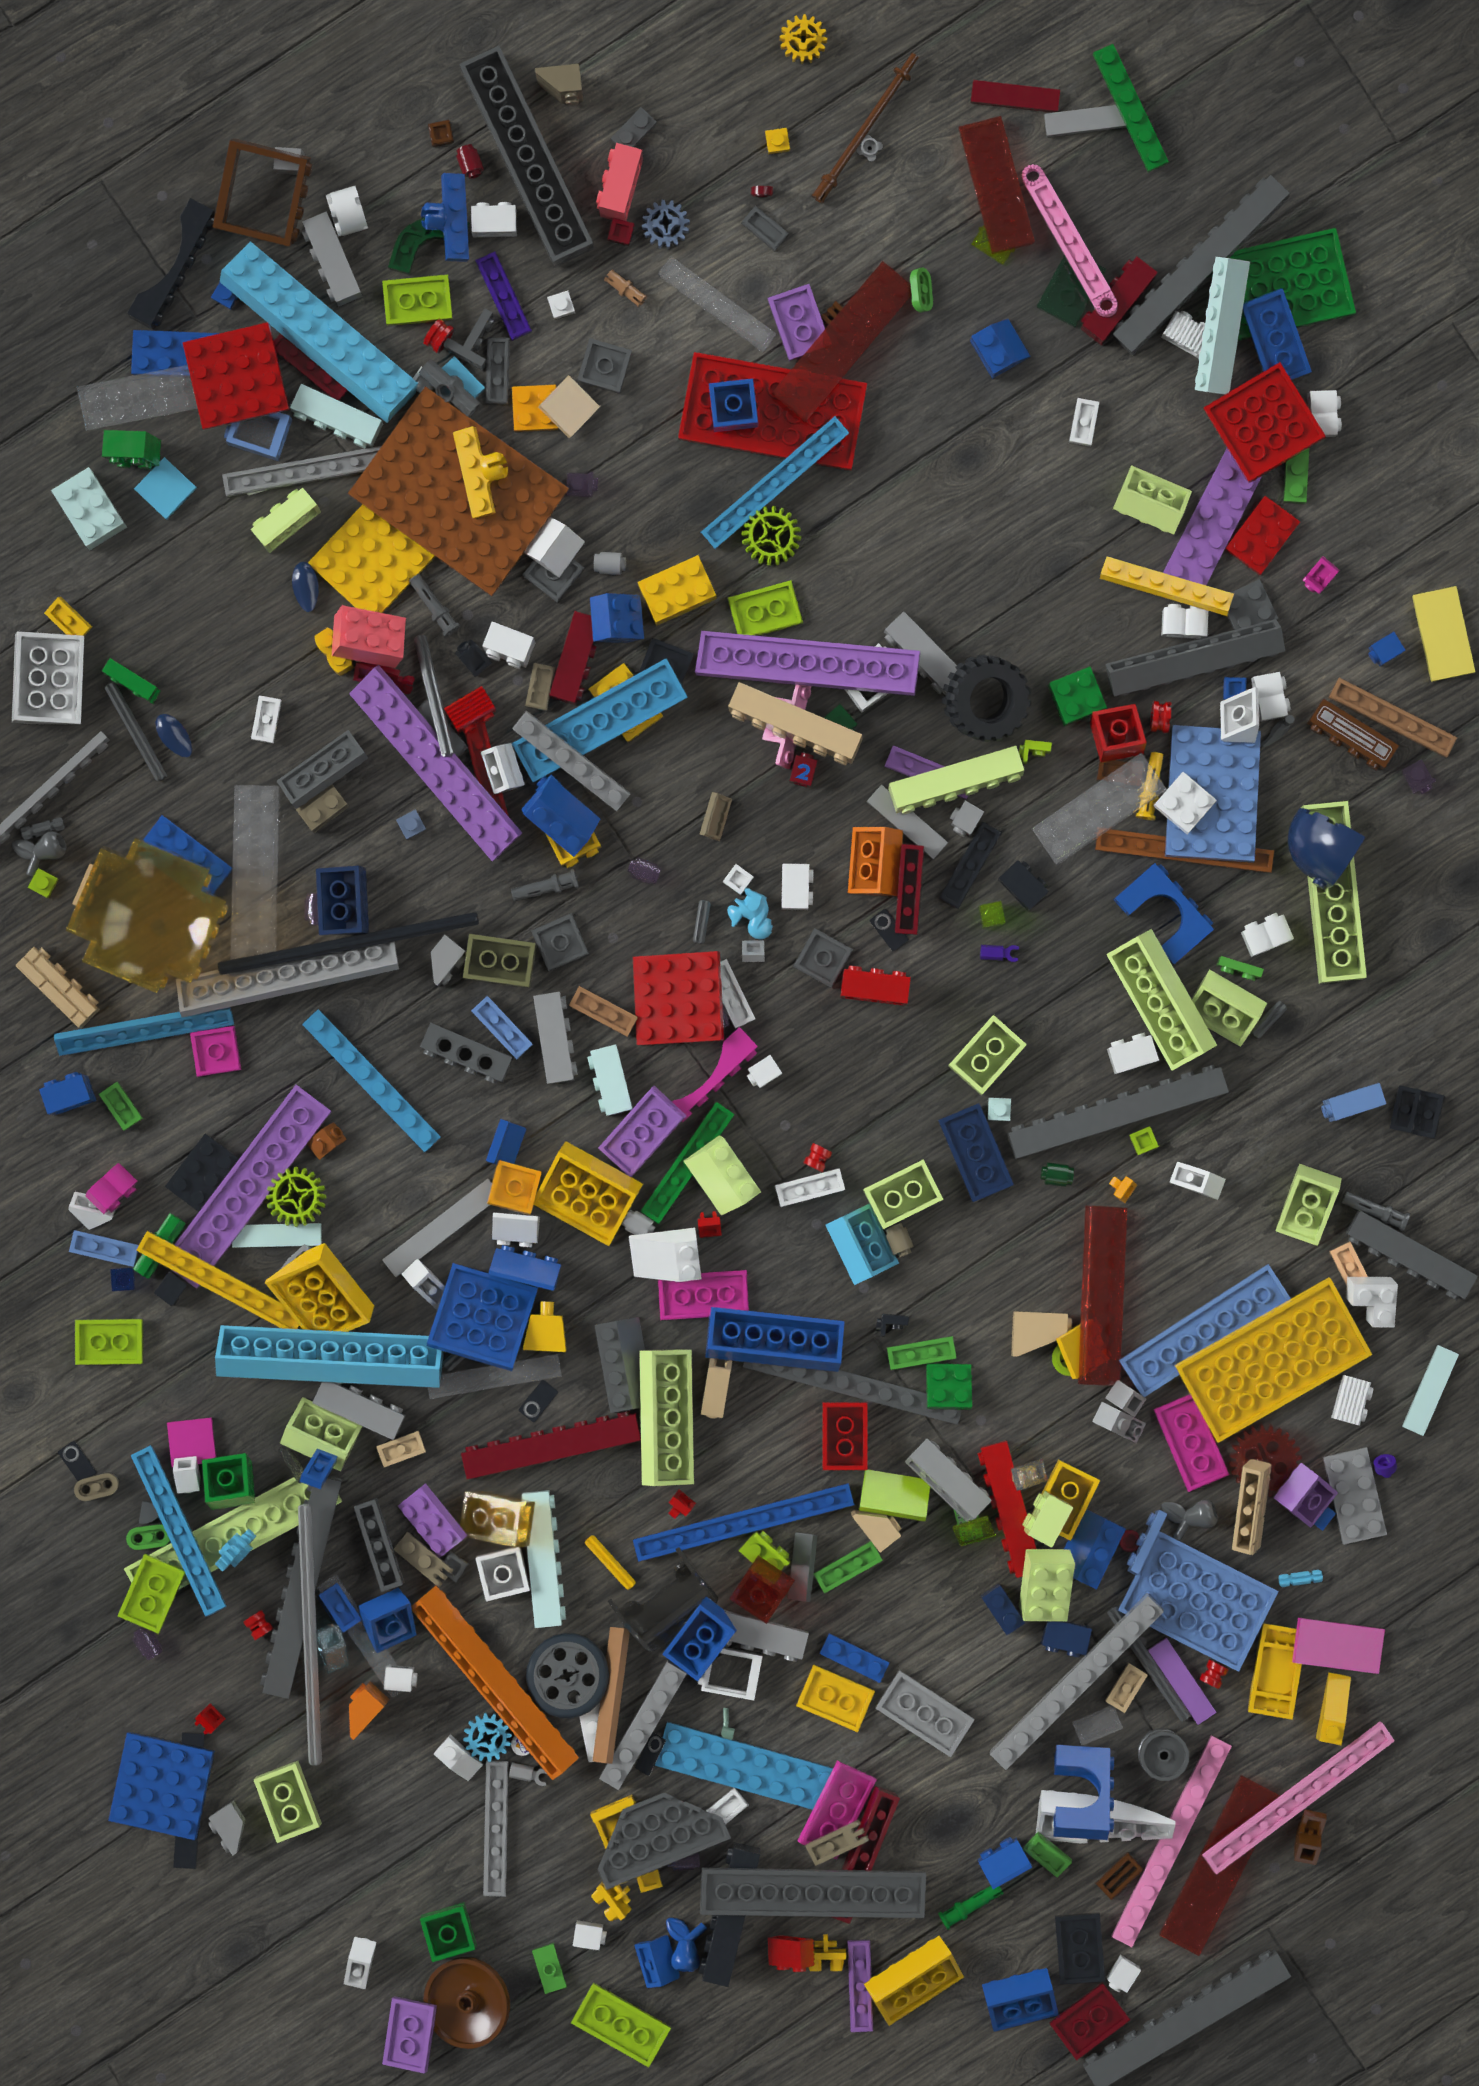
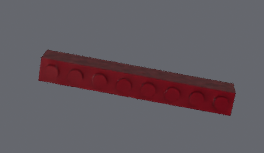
M628 1410L617 1413V1418L609 1419V1415L597 1417L596 1422L590 1424L587 1423V1420L575 1422V1427L566 1429L565 1425L553 1427V1432L544 1434L543 1430L531 1432V1437L522 1439V1435L509 1437V1442L500 1443V1440L487 1442L488 1447L479 1448L478 1444L465 1447L466 1451L462 1452L461 1456L466 1479L640 1441L641 1434L636 1413L631 1414V1411Z

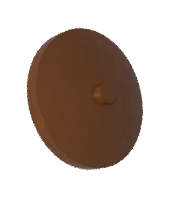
M460 1957L442 1964L430 1976L425 1987L424 2003L437 2005L433 2030L441 2039L453 2046L465 2049L484 2046L494 2040L506 2026L510 2013V1997L505 1982L493 1967L479 1959Z

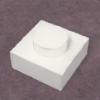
M568 291L547 297L554 320L575 313Z

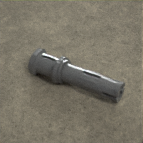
M417 574L409 580L421 600L432 613L433 622H437L443 630V636L447 637L457 631L461 625L454 621L449 614V608L442 606L421 575ZM424 591L427 593L431 600L427 598V596L424 594Z
M571 869L568 873L561 875L553 874L551 878L511 888L514 902L553 891L561 893L564 889L572 887L577 889L579 888V882L575 869Z
M1347 1191L1342 1200V1204L1376 1217L1384 1224L1387 1223L1395 1226L1401 1232L1404 1231L1410 1217V1213H1401L1394 1210L1393 1206L1384 1207ZM1359 1203H1362V1204H1364V1205H1367V1206H1369V1207H1371V1208L1368 1209V1208H1366V1207H1364V1206L1359 1205ZM1394 1216V1217L1400 1219V1221L1395 1220V1219H1393V1218H1391V1217Z

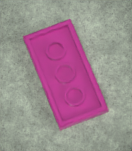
M747 1270L701 1273V1279L683 1282L658 1279L660 1320L709 1317L711 1307L749 1311Z
M1190 1394L1153 1409L1188 1492L1229 1475L1213 1434Z
M1298 1618L1292 1662L1379 1674L1385 1629Z
M837 1760L801 1832L798 1842L806 1845L856 1821L877 1779Z

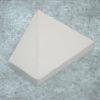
M74 1192L69 1205V1211L88 1230L112 1220L115 1211L112 1213L108 1211L103 1214L85 1196L86 1194Z

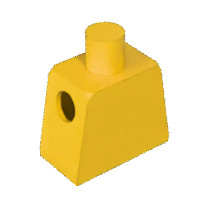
M541 1301L540 1315H530L523 1350L566 1352L563 1316L553 1315L554 1302Z

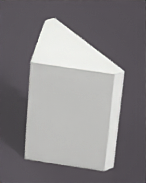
M549 517L524 553L560 578L585 541L565 524Z
M1257 687L1220 702L1222 741L1255 743L1259 729Z

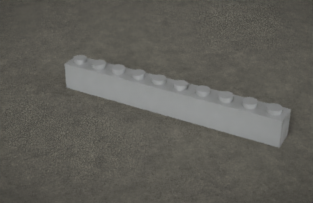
M1146 1593L990 1750V1755L1007 1770L1164 1612V1609Z

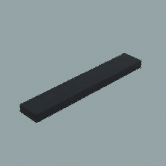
M183 1732L181 1744L204 1748L205 1734ZM199 1829L196 1840L175 1836L173 1868H197Z

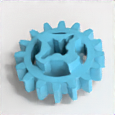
M250 1529L244 1532L242 1536L236 1533L219 1551L222 1556L215 1565L222 1572L230 1564L235 1568L253 1549L249 1544L255 1539L256 1535Z
M485 1712L482 1719L479 1715H476V1722L471 1720L468 1722L471 1729L465 1728L464 1730L465 1733L469 1734V1736L463 1738V1741L469 1742L466 1750H473L472 1757L476 1756V1754L480 1755L479 1761L487 1757L488 1762H491L492 1756H495L497 1760L500 1759L499 1752L506 1754L507 1750L504 1746L511 1745L507 1738L512 1737V1733L506 1732L509 1727L502 1724L503 1720L501 1718L499 1720L496 1719V1713L490 1718L488 1713ZM486 1722L493 1723L498 1727H489L487 1726ZM478 1727L479 1736L473 1740V1732ZM484 1732H487L488 1735L491 1733L494 1734V1736L491 1738V1742H489L488 1740L481 1741V1739L485 1735ZM502 1735L503 1740L500 1747L498 1748L496 1740L497 1737ZM478 1747H486L490 1752L482 1751Z

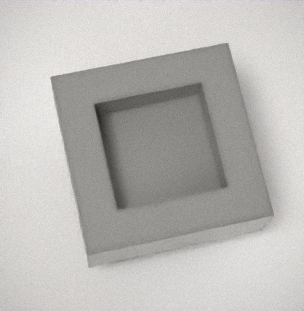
M764 940L742 941V962H765Z

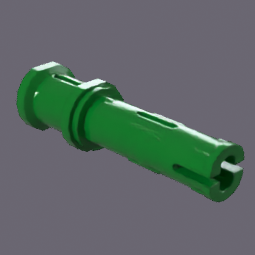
M989 1886L962 1903L955 1902L953 1907L943 1913L941 1911L938 1912V1915L946 1929L950 1930L952 1925L961 1920H967V1915L1004 1893L1000 1886L995 1889Z

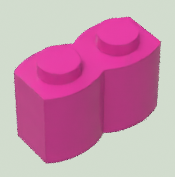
M117 1163L87 1191L85 1196L103 1214L108 1211L112 1213L120 1206L119 1200L124 1196L129 1198L136 1191L135 1185L138 1181L120 1163Z

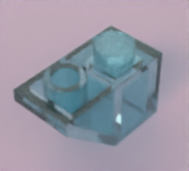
M330 1624L316 1630L317 1647L327 1674L349 1666L346 1644L339 1625Z

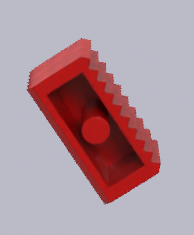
M482 686L444 708L458 734L462 731L464 734L472 731L475 728L474 724L481 720L483 723L489 721L494 717L493 713L496 712L495 706Z
M784 1935L768 1937L769 1965L776 1966L777 1970L793 1968V1972H805L807 1967L815 1965L813 1962L815 1960V1954L813 1953L814 1940Z

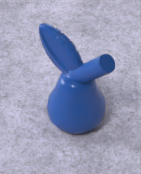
M668 1918L666 1920L667 1930L671 1937L678 1941L671 1957L672 1967L677 1971L684 1972L697 1970L700 1966V1957L694 1941L707 1928L701 1922L690 1932L688 1926L680 1919Z

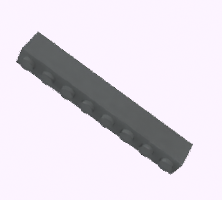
M1274 619L1105 664L1113 695L1125 696L1133 691L1148 690L1152 686L1167 685L1178 679H1190L1197 674L1212 673L1216 669L1224 667L1232 668L1239 663L1254 662L1258 658L1266 656L1273 657L1281 652H1285L1282 628L1278 621Z

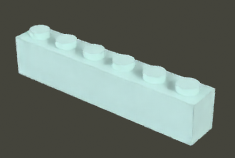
M1216 257L1212 284L1209 290V303L1206 310L1205 328L1202 334V347L1199 354L1198 373L1195 378V390L1227 394L1230 391L1250 261Z
M550 1490L522 1493L534 1625L535 1628L561 1626L562 1620H566L565 1606H561L560 1598L564 1597L563 1584L558 1582V1575H562L561 1562H556V1553H560L559 1540H554V1531L557 1530V1519L552 1517L551 1508H555L554 1495H550Z

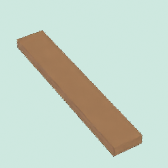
M1338 678L1328 697L1445 758L1449 756L1457 740V737L1341 678Z
M610 1627L606 1655L609 1682L605 1695L600 1701L593 1762L613 1763L630 1629Z

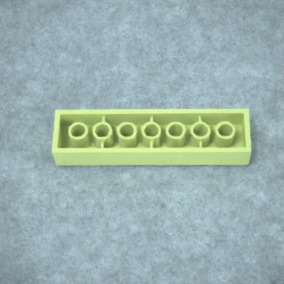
M1348 801L1304 805L1301 807L1310 810V815L1318 812L1329 817L1328 822L1333 825L1341 823L1351 828ZM1353 857L1340 878L1329 889L1317 887L1312 883L1314 880L1308 877L1319 984L1367 978Z

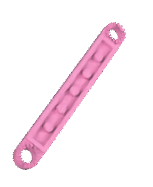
M1034 164L1028 165L1022 172L1023 183L1094 308L1102 317L1114 315L1118 308L1117 300L1041 167ZM1032 171L1039 174L1035 182L1027 179V175ZM1104 300H1109L1113 303L1112 308L1108 311L1100 308V304Z

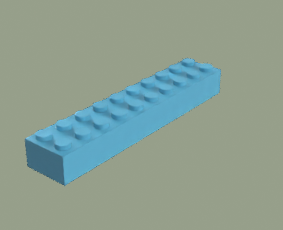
M251 241L221 270V284L266 322H269L272 327L386 423L415 395L418 386L417 381Z
M221 1325L215 1365L216 1376L440 1388L444 1351L426 1346L429 1336Z

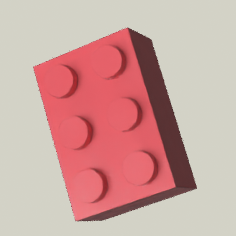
M616 143L615 149L611 148L609 153L608 167L610 168L604 171L602 178L604 189L599 191L596 204L597 209L600 211V217L627 221L643 163V155L641 149Z
M342 605L334 615L332 656L396 668L404 656L406 618Z

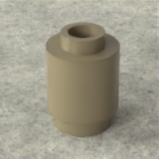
M902 1223L886 1229V1238L893 1255L898 1254L899 1258L912 1253L911 1248L914 1245L907 1228L903 1227Z

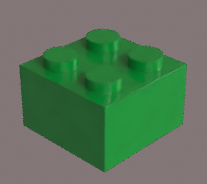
M104 430L102 457L108 459L109 463L117 464L118 468L130 469L131 465H137L140 469H151V466H159L161 440L146 431Z
M1091 667L1048 684V689L1064 727L1092 716V712L1107 708Z
M246 1453L202 1460L205 1503L211 1510L255 1503L252 1460Z
M465 1902L421 1915L420 1922L432 1962L476 1949L477 1943Z

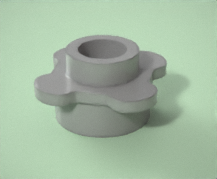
M866 135L861 146H858L857 153L866 156L868 161L876 160V154L882 150L883 145L870 135Z

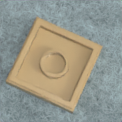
M569 375L538 406L568 438L572 437L600 407Z

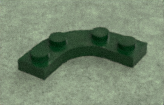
M425 218L409 224L400 233L395 242L388 269L410 275L419 247L432 239L444 240V233L440 230H426L423 228L421 221H425ZM467 222L468 231L470 228V222Z

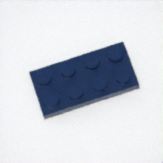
M979 1103L938 1120L972 1202L1014 1185Z

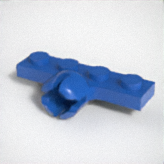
M443 173L441 175L442 203H425L421 211V217L425 218V221H421L426 230H440L444 233L446 261L467 262L469 260L465 174Z

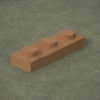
M580 986L569 1004L570 1007L627 1037L638 1018Z

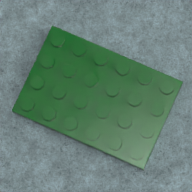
M1336 228L1239 249L1230 257V259L1250 261L1244 303L1282 288L1296 328L1356 314ZM1243 312L1238 341L1252 338Z

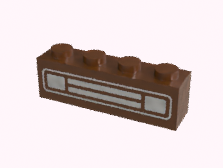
M1325 699L1319 703L1307 722L1311 726L1310 730L1318 735L1323 733L1328 736L1329 742L1337 747L1344 746L1348 749V754L1357 759L1359 757L1367 761L1366 765L1376 771L1378 769L1383 770L1387 766L1399 746Z

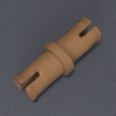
M613 269L607 274L609 277L604 279L605 282L619 291L620 296L627 297L637 307H640L645 302L643 299H647V295H644L635 288L633 282L630 280L626 281Z

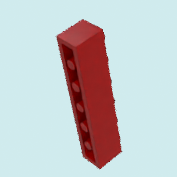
M1004 1440L980 1447L981 1452L977 1454L980 1465H985L987 1474L983 1476L986 1487H991L993 1493L992 1496H989L992 1500V1509L997 1508L999 1517L995 1518L998 1531L1003 1530L1005 1539H1001L1004 1552H1009L1011 1560L1007 1561L1010 1574L1014 1573L1015 1577L1019 1578L1023 1577L1026 1549H1036L1034 1538L1024 1531L1025 1527L1022 1525L1027 1512L1008 1443Z

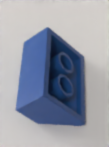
M551 776L521 809L530 821L573 857L589 841L600 821V818Z
M502 1245L501 1249L496 1248L489 1269V1275L552 1291L556 1290L562 1264L557 1263L558 1259L545 1256L544 1260L536 1258V1253L525 1250L523 1254L515 1253V1248Z
M1086 1509L1071 1541L1068 1540L1064 1547L1065 1550L1071 1551L1075 1562L1073 1578L1097 1590L1126 1529Z
M706 1596L662 1655L696 1681H699L737 1630L724 1609Z
M1047 1968L1036 1969L1029 1973L1013 1975L1009 1978L998 1981L993 1980L982 1984L994 2032L1059 2015Z

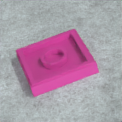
M235 1026L190 1033L197 1077L242 1070Z
M212 1417L167 1423L172 1467L176 1458L196 1456L198 1464H202V1460L216 1458Z

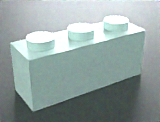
M617 1045L590 1051L591 1056L587 1058L590 1070L595 1069L597 1077L593 1078L595 1090H600L602 1099L598 1100L601 1113L606 1112V1116L632 1110Z

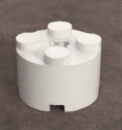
M355 186L326 195L338 237L368 229Z

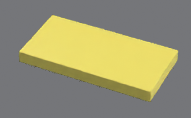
M1454 586L1413 595V603L1431 682L1475 673L1457 587Z

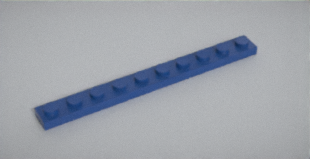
M849 1483L643 1536L633 1539L639 1562L853 1506L854 1502Z

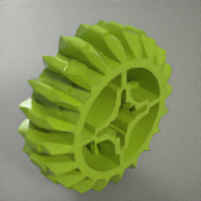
M766 506L763 507L764 514L762 515L760 511L756 510V519L753 516H749V521L752 524H744V527L749 531H742V536L748 537L742 540V544H750L745 549L746 553L754 551L751 555L753 560L759 555V564L763 563L764 558L767 559V566H771L772 559H775L776 565H780V557H782L784 562H787V553L792 557L795 555L791 548L799 549V545L794 541H801V536L794 535L801 531L800 527L793 528L797 524V519L789 521L792 516L790 512L783 516L784 508H781L779 513H775L776 506H772L771 512H768ZM775 519L784 525L773 527L766 520ZM760 523L764 533L759 540L754 542L753 532ZM767 529L769 532L772 531V534L773 532L777 533L775 535L776 543L774 540L771 541V538L770 540L767 539ZM789 530L790 539L783 549L779 538L785 531ZM770 545L777 552H764L761 549H759V547Z
M294 1167V1174H291L289 1168L285 1170L286 1176L279 1172L277 1175L280 1180L277 1181L274 1178L271 1180L276 1186L267 1187V1190L273 1193L266 1195L267 1200L273 1201L268 1203L267 1207L269 1209L275 1208L271 1214L272 1216L279 1214L278 1222H282L286 1218V1226H289L292 1220L294 1227L299 1226L300 1220L306 1226V1219L308 1217L312 1222L315 1221V1218L312 1216L313 1213L318 1216L321 1215L317 1207L325 1208V1204L320 1202V1200L326 1199L327 1196L319 1194L325 1190V1187L318 1186L322 1182L320 1178L313 1180L315 1177L314 1172L307 1176L308 1170L306 1168H303L301 1174H299L298 1167ZM294 1180L305 1181L312 1188L308 1190L307 1188L299 1189ZM288 1183V1193L279 1199L281 1189ZM294 1190L299 1195H302L298 1201L300 1206H298L294 1199H291V1197H294ZM314 1195L311 1206L304 1211V1202ZM293 1205L298 1214L287 1213L280 1206Z

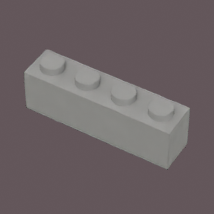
M327 211L302 221L305 227L301 229L306 242L311 241L313 246L310 249L314 262L319 260L322 267L318 270L323 282L327 281L330 289L326 291L331 302L336 301L339 307L362 297Z
M902 612L885 629L884 633L886 636L884 638L893 647L897 645L900 649L920 651L918 673L923 678L927 676L933 682L931 686L938 694L943 692L946 696L947 692L943 690L944 684L949 685L951 679L947 677L950 672L955 673L957 671L955 668L957 665L905 612Z
M560 992L533 996L547 1084L573 1081L574 1075H578L576 1062H571L570 1053H574L572 1040H568L567 1031H571L569 1018H564L563 1010L567 1009L565 996L561 997Z
M338 1382L321 1383L313 1404L387 1438L396 1439L406 1417V1414L402 1413V1408L393 1404L388 1407L382 1404V1399L374 1395H370V1398L362 1395L363 1391L352 1385L350 1388H347Z
M926 1439L909 1456L905 1463L970 1524L992 1501L989 1498V1494L983 1488H978L972 1482V1477L968 1473L962 1472L951 1457H946L934 1441Z
M724 1610L737 1630L727 1645H732V1642L741 1644L743 1649L751 1651L754 1650V1647L763 1649L762 1653L770 1656H775L776 1653L784 1655V1659L797 1662V1658H803L809 1631Z

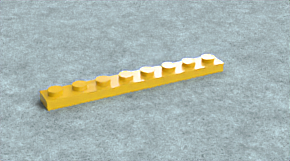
M146 1231L136 1251L279 1328L297 1329L299 1327L298 1323L280 1301L152 1232Z

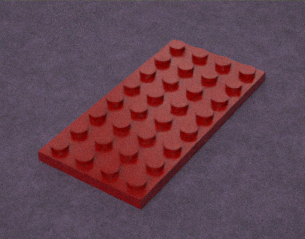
M694 352L678 440L786 459L836 416L849 434L814 464L852 471L867 383ZM753 379L758 427L714 432L709 383Z

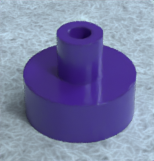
M1389 1454L1376 1457L1374 1460L1375 1472L1384 1478L1391 1477L1397 1470L1395 1457Z

